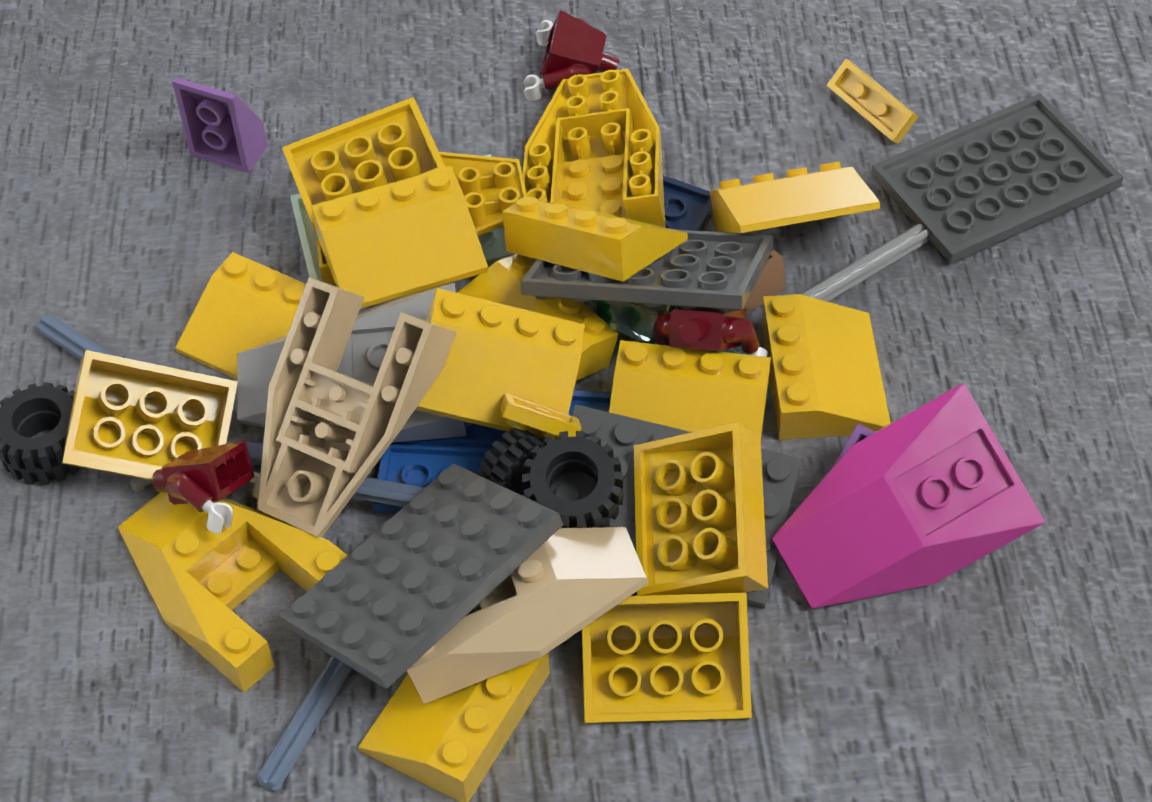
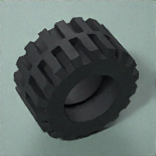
M44 382L42 386H37L34 383L28 385V389L21 391L19 388L13 391L12 397H5L0 401V459L5 470L10 472L13 478L18 481L23 478L26 484L33 485L36 481H40L41 485H48L50 480L57 479V482L65 480V475L69 473L74 475L79 471L78 466L62 463L75 394L73 390L68 392L67 387L61 384L53 387L52 383ZM52 430L46 435L32 438L42 431Z
M568 431L559 432L560 439L553 440L552 436L543 439L544 448L536 445L531 451L532 460L526 459L525 474H522L524 496L558 512L564 524L561 528L610 527L609 519L616 520L619 515V505L623 504L624 498L621 463L618 457H614L611 446L607 443L602 447L601 438L592 435L590 440L586 439L585 432L576 431V437H568ZM568 472L585 473L597 483L595 489L588 496L575 501L561 499L550 490L553 482L559 476Z

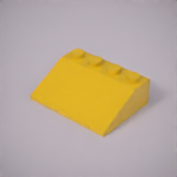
M414 97L282 147L314 230L315 225L311 205L446 168Z
M840 161L820 164V171L808 173L807 167L786 170L787 177L774 179L773 173L753 176V183L743 185L740 184V178L720 181L719 189L709 190L716 232L745 233L881 208L879 200L853 167L841 168Z
M451 166L311 205L316 235L335 284L341 289L364 297L360 309L488 272V265L468 206Z
M535 197L520 198L516 201V204L502 211L507 252L623 282L688 240V233L573 205L541 201Z
M232 252L211 276L175 347L176 352L237 380V354L288 335L306 284Z
M514 254L500 259L488 268V272L478 275L457 292L585 324L582 354L576 381L606 369L610 365L618 333L583 302H574L570 298L554 297L541 300L533 295H522L521 280L535 263L533 258Z
M439 288L436 289L427 312L426 321L457 333L442 372L415 410L510 432L514 427L506 423L507 419L503 418L500 406L505 393L569 414L582 354L585 324ZM529 426L528 431L536 438L542 440L546 438L543 436L542 430Z
M801 294L763 296L761 328L764 348L768 352L767 357H771L769 381L778 439L851 436L858 423L874 432L891 424L869 313Z
M620 340L609 412L689 432L741 422L762 437L771 357Z
M85 350L80 364L62 463L153 481V474L156 470L162 469V466L182 454L192 450L227 443L238 381Z
M735 422L634 445L636 553L649 582L637 591V596L746 593L768 589L761 437L741 422Z
M747 593L629 596L582 629L585 723L752 718Z
M549 652L538 659L426 704L423 703L409 674H407L358 746V750L459 802H469L549 676Z

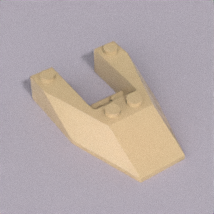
M309 277L268 387L258 510L314 536L323 537L442 372L457 332L401 312L374 386L337 372L364 297Z
M626 527L560 528L480 602L482 610L465 616L407 670L423 703L426 704L544 656L649 583Z

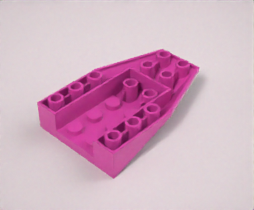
M962 383L852 445L770 540L809 608L813 609L935 584L1046 522L965 383Z

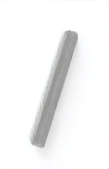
M917 224L800 294L828 302L929 241L927 238L929 231L924 229L923 224Z

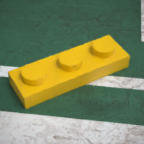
M848 59L844 60L826 85L891 141L897 144L900 143L919 117Z

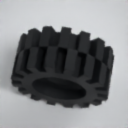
M512 428L510 434L505 432L501 435L502 440L500 442L496 440L492 444L494 447L492 451L487 450L484 455L486 460L480 462L479 468L481 470L477 472V475L521 495L522 491H524L522 474H525L526 459L532 460L531 451L536 445L544 448V443L528 430Z

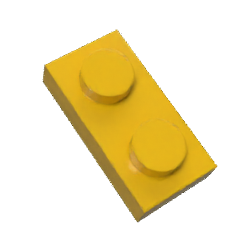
M506 393L500 406L502 417L507 419L506 423L520 430H528L530 426L542 430L543 436L546 438L552 436L553 440L560 439L559 432L568 431V437H576V431H581L582 429L577 417Z

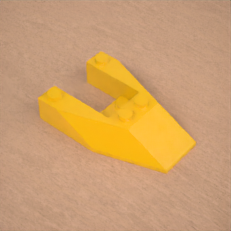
M167 491L160 492L119 525L118 530L164 622L245 693L274 667V662L268 642L232 610L279 570L283 571L305 591H308L348 555L323 537L314 536L267 513L227 498L213 501V503H226L232 507L231 527L227 528L223 525L221 533H213L206 527L208 513L205 511L199 512L190 504L173 505L169 501Z

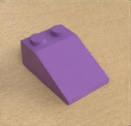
M175 77L172 84L190 155L249 173L268 147L263 122L237 95Z

